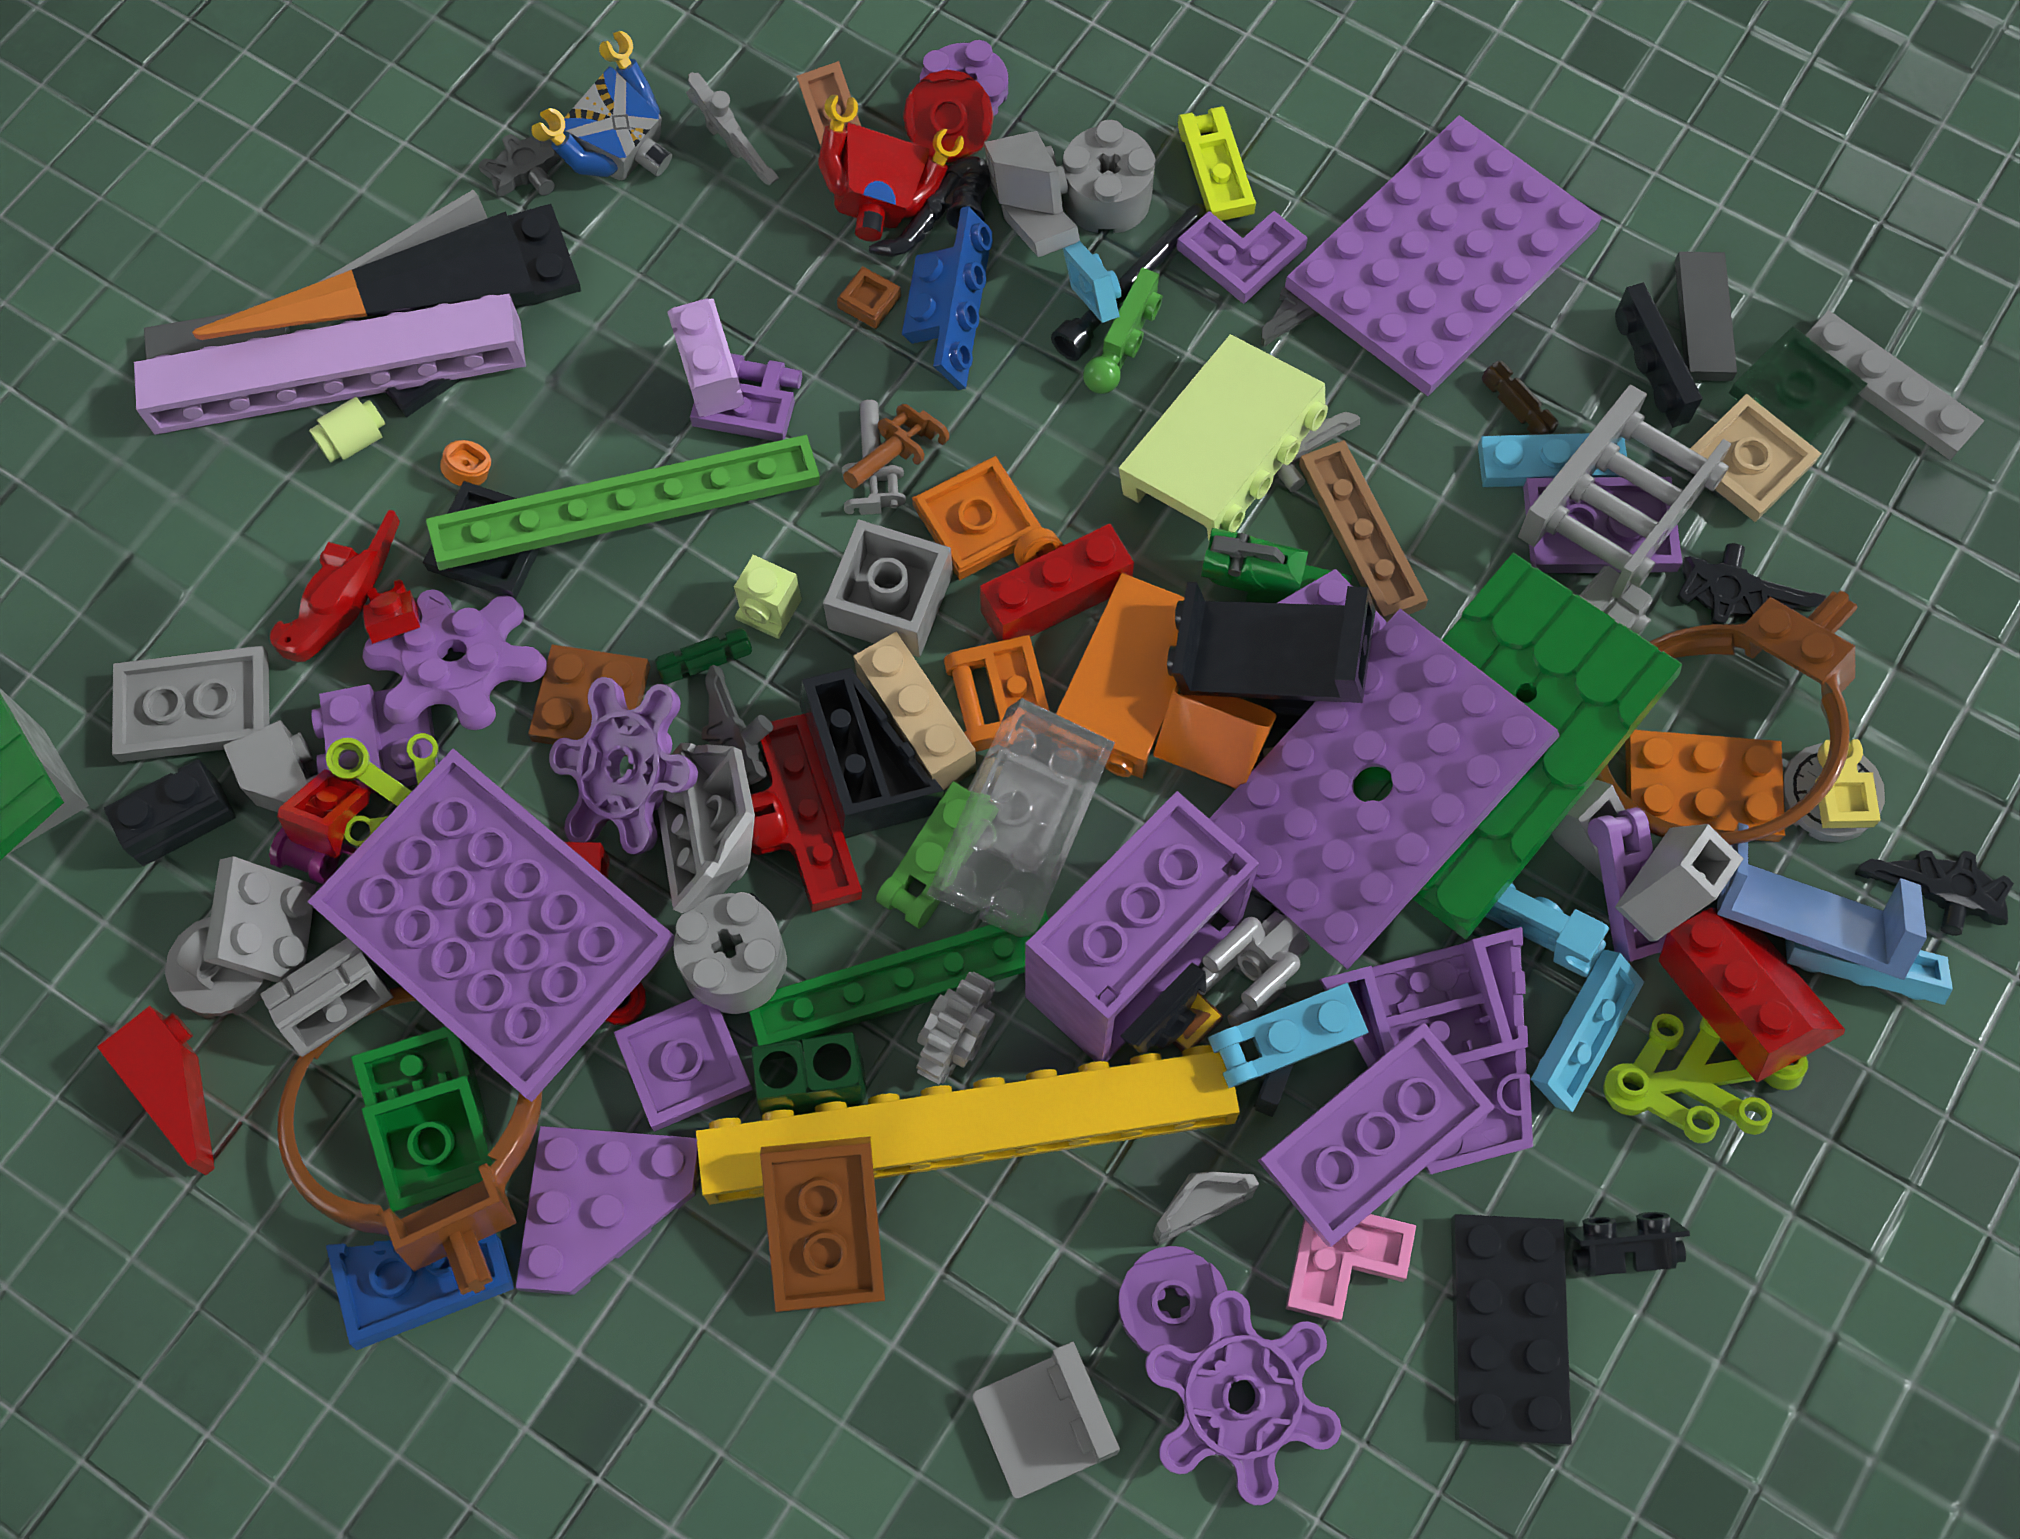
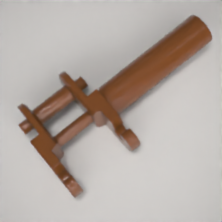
M907 404L899 405L896 409L897 416L892 420L883 418L878 422V430L886 441L843 474L845 483L853 489L859 487L898 455L907 460L913 453L914 457L912 460L914 464H920L924 460V452L910 438L917 433L921 437L926 436L932 440L939 434L938 442L944 445L950 436L947 428L924 410L919 413ZM904 424L908 428H910V430L906 432L905 430L900 428V426Z

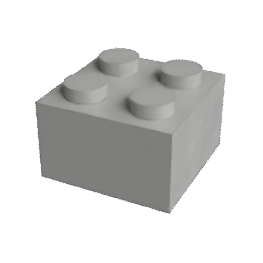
M858 519L823 602L828 629L874 644L897 631L911 654L920 658L953 576L951 548Z

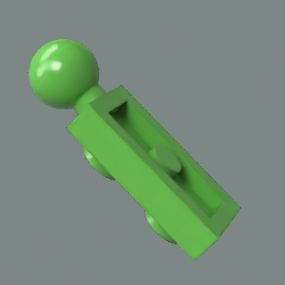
M1143 267L1141 268L1119 310L1120 317L1115 318L1104 339L1102 355L1092 358L1086 364L1083 371V379L1091 391L1098 394H1106L1113 391L1119 384L1121 378L1120 369L1127 356L1131 358L1136 356L1144 336V332L1141 329L1146 319L1149 321L1155 319L1161 306L1163 295L1157 293L1158 273Z

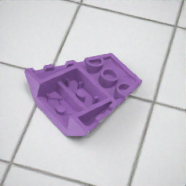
M1522 927L1472 939L1463 944L1374 967L1368 966L1319 979L1325 991L1348 982L1369 1032L1353 1040L1368 1068L1415 1028L1425 1023L1495 1106L1491 1112L1425 1167L1428 1174L1442 1172L1533 1147L1530 1074H1527L1525 1048L1528 1047L1527 1026H1524L1523 994H1526L1525 971H1522L1521 966Z

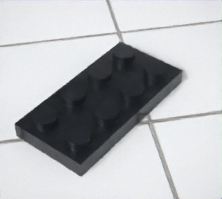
M1455 1214L1451 1218L1455 1441L1551 1446L1572 1445L1564 1219Z

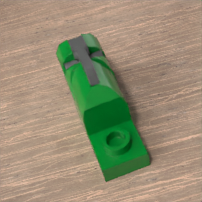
M1212 528L1201 577L1209 578L1213 583L1220 586L1248 592L1246 602L1278 603L1328 574L1331 570L1305 565L1308 551L1271 543L1245 533ZM1340 573L1351 584L1353 575Z

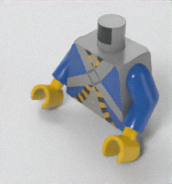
M623 31L613 33V37L618 42L619 53L613 50L609 41L601 42L599 52L605 60L617 63L616 70L609 66L565 117L559 111L552 108L540 112V116L547 121L549 130L543 123L538 122L532 125L531 132L534 138L539 141L551 140L553 150L578 174L599 177L611 176L617 180H625L636 166L640 164L655 176H660L672 159V153L657 143L661 134V111L635 59H629L633 50L631 37Z

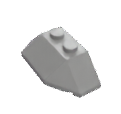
M681 742L671 754H680L687 757L694 763L698 771L697 781L689 790L681 793L663 791V801L658 808L673 910L680 913L694 909L708 897L723 894L733 882L743 877L750 863L755 813L742 750L733 746L708 744L696 746L692 743Z

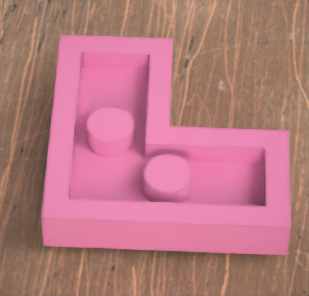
M1370 1214L1332 1247H1327L1304 1218L1285 1309L1340 1322L1343 1316L1351 1270L1404 1282L1407 1279L1416 1225Z

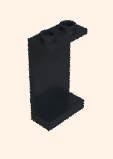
M1187 582L1184 601H1178L1176 605L1175 625L1179 632L1176 646H1170L1168 651V674L1174 677L1183 695L1363 703L1376 612L1369 588L1347 586L1345 605L1205 601L1198 583Z

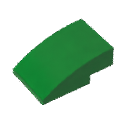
M443 1027L351 1056L365 1107L361 1109L388 1202L393 1212L466 1189L483 1181L478 1167L485 1163L491 1166L495 1162L488 1156L493 1149L469 1047L447 1027Z

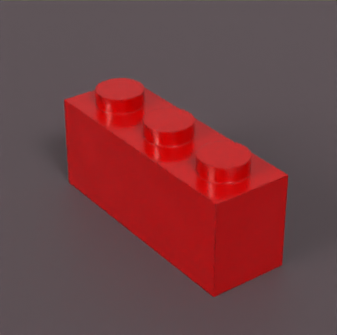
M1109 523L980 585L981 612L998 642L1027 635L1032 637L1110 599L1121 573L1133 577L1134 561Z

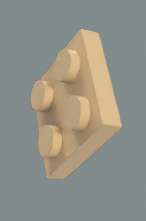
M1747 394L1690 448L1708 459L1723 439L1731 443L1723 460V463L1727 464L1729 468L1715 490L1754 522L1816 463L1822 454Z

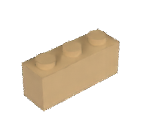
M897 631L854 655L857 677L888 716L887 722L903 743L907 741L914 750L916 760L931 779L935 778L943 790H946L953 781L958 783L976 772L975 748Z

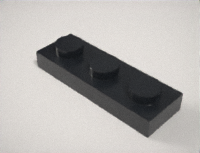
M1645 283L1626 287L1615 312L1618 330L1622 335L1627 336L1634 350L1636 366L1642 374H1646L1654 390L1655 404L1660 412L1666 414L1672 428L1690 423L1703 398Z

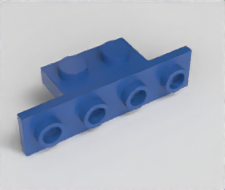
M969 206L961 208L954 247L916 255L902 335L912 344L938 338L933 367L958 390L966 389L969 368L973 361L972 351L976 328L979 325V309L983 288L986 284L989 251L993 243V231Z

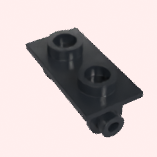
M1640 1213L1636 1215V1221L1616 1223L1615 1219L1609 1217H1591L1582 1221L1583 1226L1566 1228V1233L1581 1246V1249L1572 1251L1574 1270L1576 1272H1585L1588 1277L1626 1273V1252L1633 1253V1267L1637 1272L1675 1269L1677 1263L1686 1261L1685 1245L1682 1240H1676V1238L1690 1236V1231L1673 1218H1670V1215L1667 1213Z

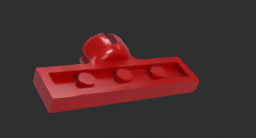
M805 714L771 721L773 730L759 742V747L772 786L766 791L751 794L755 813L751 851L757 855L778 850L790 851L795 858L812 912L860 900L862 889Z

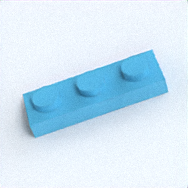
M1590 433L1481 436L1478 452L1482 487L1524 486L1527 478H1555ZM1622 438L1617 445L1620 447L1619 452L1627 457L1625 439ZM1597 469L1592 477H1621L1609 469L1605 472Z
M1785 939L1787 964L1798 966L1808 972H1821L1851 980L1861 986H1874L1901 993L1914 1000H1927L1945 1005L1953 990L1948 957L1920 950L1906 978L1902 980Z
M1603 949L1530 1079L1556 1108L1570 1112L1574 1111L1644 984L1642 978L1620 952Z

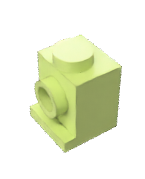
M752 555L734 585L740 607L735 615L736 620L779 639L802 600L797 575Z

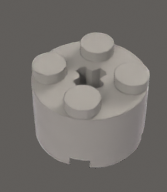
M1104 120L1097 127L1087 129L1077 135L1069 143L1063 155V169L1068 186V192L1062 194L1066 213L1074 223L1091 232L1098 233V229H1113V233H1120L1132 229L1146 217L1152 199L1155 155L1150 146L1140 135L1124 128L1121 123L1115 120Z
M744 892L714 895L703 900L694 909L682 914L677 920L674 937V956L684 981L695 999L704 1005L706 1004L719 1009L720 1012L729 1014L752 1011L771 999L777 991L776 987L781 981L783 974H785L787 955L775 918L754 896ZM735 949L737 955L732 958H726L725 953Z

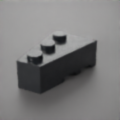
M848 668L802 679L800 695L801 712L805 714L844 837L847 838L931 816L943 797V788L935 778L931 779L915 758L916 753L907 741L903 743L887 722L888 716L853 670Z

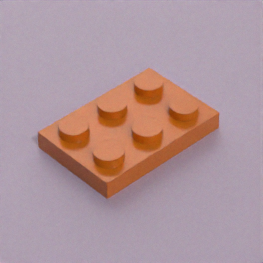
M1634 730L1625 742L1626 795L1643 810L1660 819L1681 826L1709 824L1717 833L1735 831L1738 822L1751 828L1768 822L1784 813L1782 741ZM1785 829L1757 840L1779 842L1785 836Z

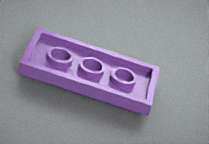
M1422 1023L1257 1161L1326 1246L1332 1247L1491 1112L1495 1106L1429 1027Z

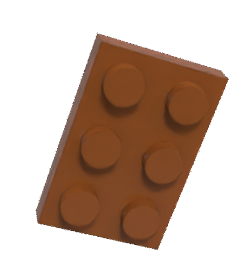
M871 1136L761 1147L760 1160L775 1311L885 1301Z

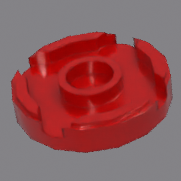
M946 69L929 73L911 90L906 99L903 119L907 136L912 143L929 148L928 157L933 158L936 152L933 147V138L938 131L947 129L941 140L944 150L951 151L959 136L963 137L964 144L960 153L948 157L946 163L953 164L958 159L974 156L982 150L984 142H987L992 132L994 114L990 97L979 82L964 72Z

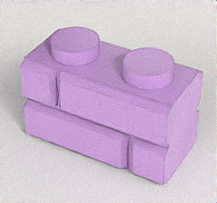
M706 298L674 307L667 311L699 417L710 416L741 407V405L745 404L714 299Z

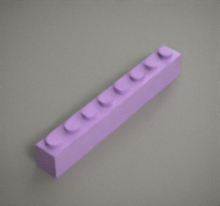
M510 294L487 295L480 299L460 303L438 304L432 308L405 313L394 312L387 316L367 320L345 321L339 325L312 330L301 329L294 333L274 337L252 338L246 342L219 347L208 346L197 351L175 355H159L153 359L134 362L136 410L154 435L347 400L355 396L363 397L385 393V390L390 387L401 390L423 386L430 380L441 378L455 380L526 367L521 322Z

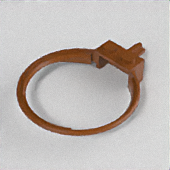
M1841 590L1838 593L1832 591L1808 618L1770 597L1745 624L1700 625L1677 630L1650 641V643L1658 647V650L1664 651L1673 658L1709 654L1735 655V647L1745 649V655L1753 659L1763 649L1821 684V709L1826 718L1830 734L1829 752L1822 773L1810 791L1796 805L1780 816L1748 829L1718 833L1729 845L1761 839L1796 823L1824 799L1839 778L1845 765L1849 750L1850 729L1848 712L1842 692L1855 679V645L1839 637L1835 632L1850 618L1858 607L1857 604L1849 600V595ZM1608 765L1597 776L1596 780L1613 785L1625 810L1636 807L1645 813L1649 822L1650 833L1663 838L1669 828L1682 827L1681 825L1660 819L1635 804L1615 782Z
M402 986L389 990L393 998L371 1013L388 1006L417 1000ZM342 1032L305 1056H299L289 1074L281 1096L277 1125L278 1144L282 1162L298 1192L316 1210L339 1224L367 1233L390 1236L395 1251L413 1271H417L447 1256L462 1295L474 1291L476 1294L486 1289L485 1284L493 1280L478 1241L517 1223L505 1194V1188L511 1175L525 1156L536 1132L541 1113L542 1091L532 1102L519 1092L513 1115L499 1141L488 1154L495 1162L491 1166L485 1163L478 1167L483 1181L399 1219L391 1208L383 1211L381 1205L350 1201L327 1191L307 1170L299 1154L294 1134V1108L297 1093L313 1058L317 1060L330 1043Z

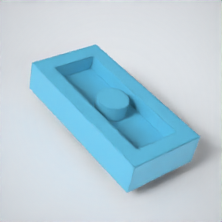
M1080 241L1063 248L1071 288L1102 323L1120 317L1116 299L1121 297V288L1114 271H1107L1097 253L1092 254Z

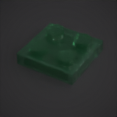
M1792 326L1733 384L1729 394L1738 401L1746 394L1811 444L1863 392L1868 383Z

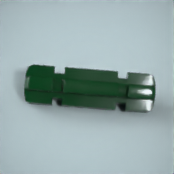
M739 627L725 632V638L719 639L718 636H714L680 648L682 652L680 654L674 655L672 651L658 656L655 659V664L661 680L664 684H670L683 679L682 674L689 672L690 676L709 670V667L712 665L720 666L727 663L726 658L733 656L734 660L750 655L752 653V646L747 632L744 628Z

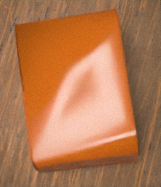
M1176 684L1172 691L1153 756L1235 789L1240 784H1245L1256 766L1277 717L1276 714L1265 707L1239 697L1183 695L1182 693L1179 695V687Z

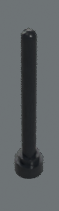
M1202 204L1192 205L1118 280L1121 288V297L1116 299L1117 307L1126 299L1141 268L1153 271L1177 247L1178 238L1207 213L1206 208ZM1089 309L1081 318L1065 320L1051 334V341L1062 356L1071 361H1078L1091 348V340L1094 338L1093 331L1102 322Z

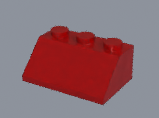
M1711 907L1667 933L1658 962L1756 1082L1765 1079L1844 1034L1846 1029L1794 968L1787 964V960L1761 930L1717 915V908Z

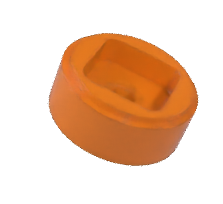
M458 440L449 443L445 447L440 469L444 477L455 485L461 486L463 481L479 486L488 477L491 458L489 453L479 444L467 440Z
M1036 528L1028 531L1019 539L1014 549V559L1020 567L1064 545L1053 531L1047 528Z

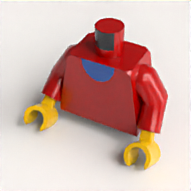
M831 95L824 104L826 115L831 119L829 126L824 128L818 166L829 191L834 194V207L839 213L857 218L855 235L864 241H878L882 237L883 226L896 228L904 217H914L925 205L927 199L938 190L948 169L945 163L948 157L959 154L963 149V137L959 136L954 148L948 152L943 149L941 144L947 129L938 131L933 138V147L936 152L933 158L928 157L929 148L849 123L857 115V101L853 97H849L846 103V111L840 116L836 111L838 95Z

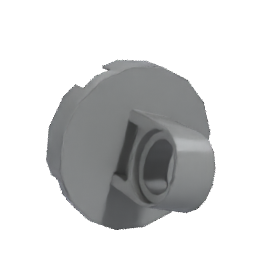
M210 917L194 922L178 935L168 952L165 976L169 991L188 1011L206 1019H216L215 1016H225L231 1013L239 1015L248 1011L262 999L260 994L268 989L272 981L204 961Z

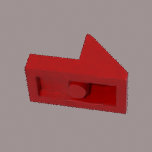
M324 769L279 807L277 818L292 842L337 858L340 855L347 823L368 805L372 789L357 780H342L336 777L330 770Z

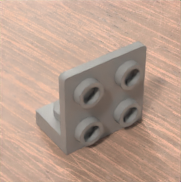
M1074 1341L1053 1350L1051 1358L973 1393L974 1403L1015 1499H1020L1117 1455L1120 1450Z

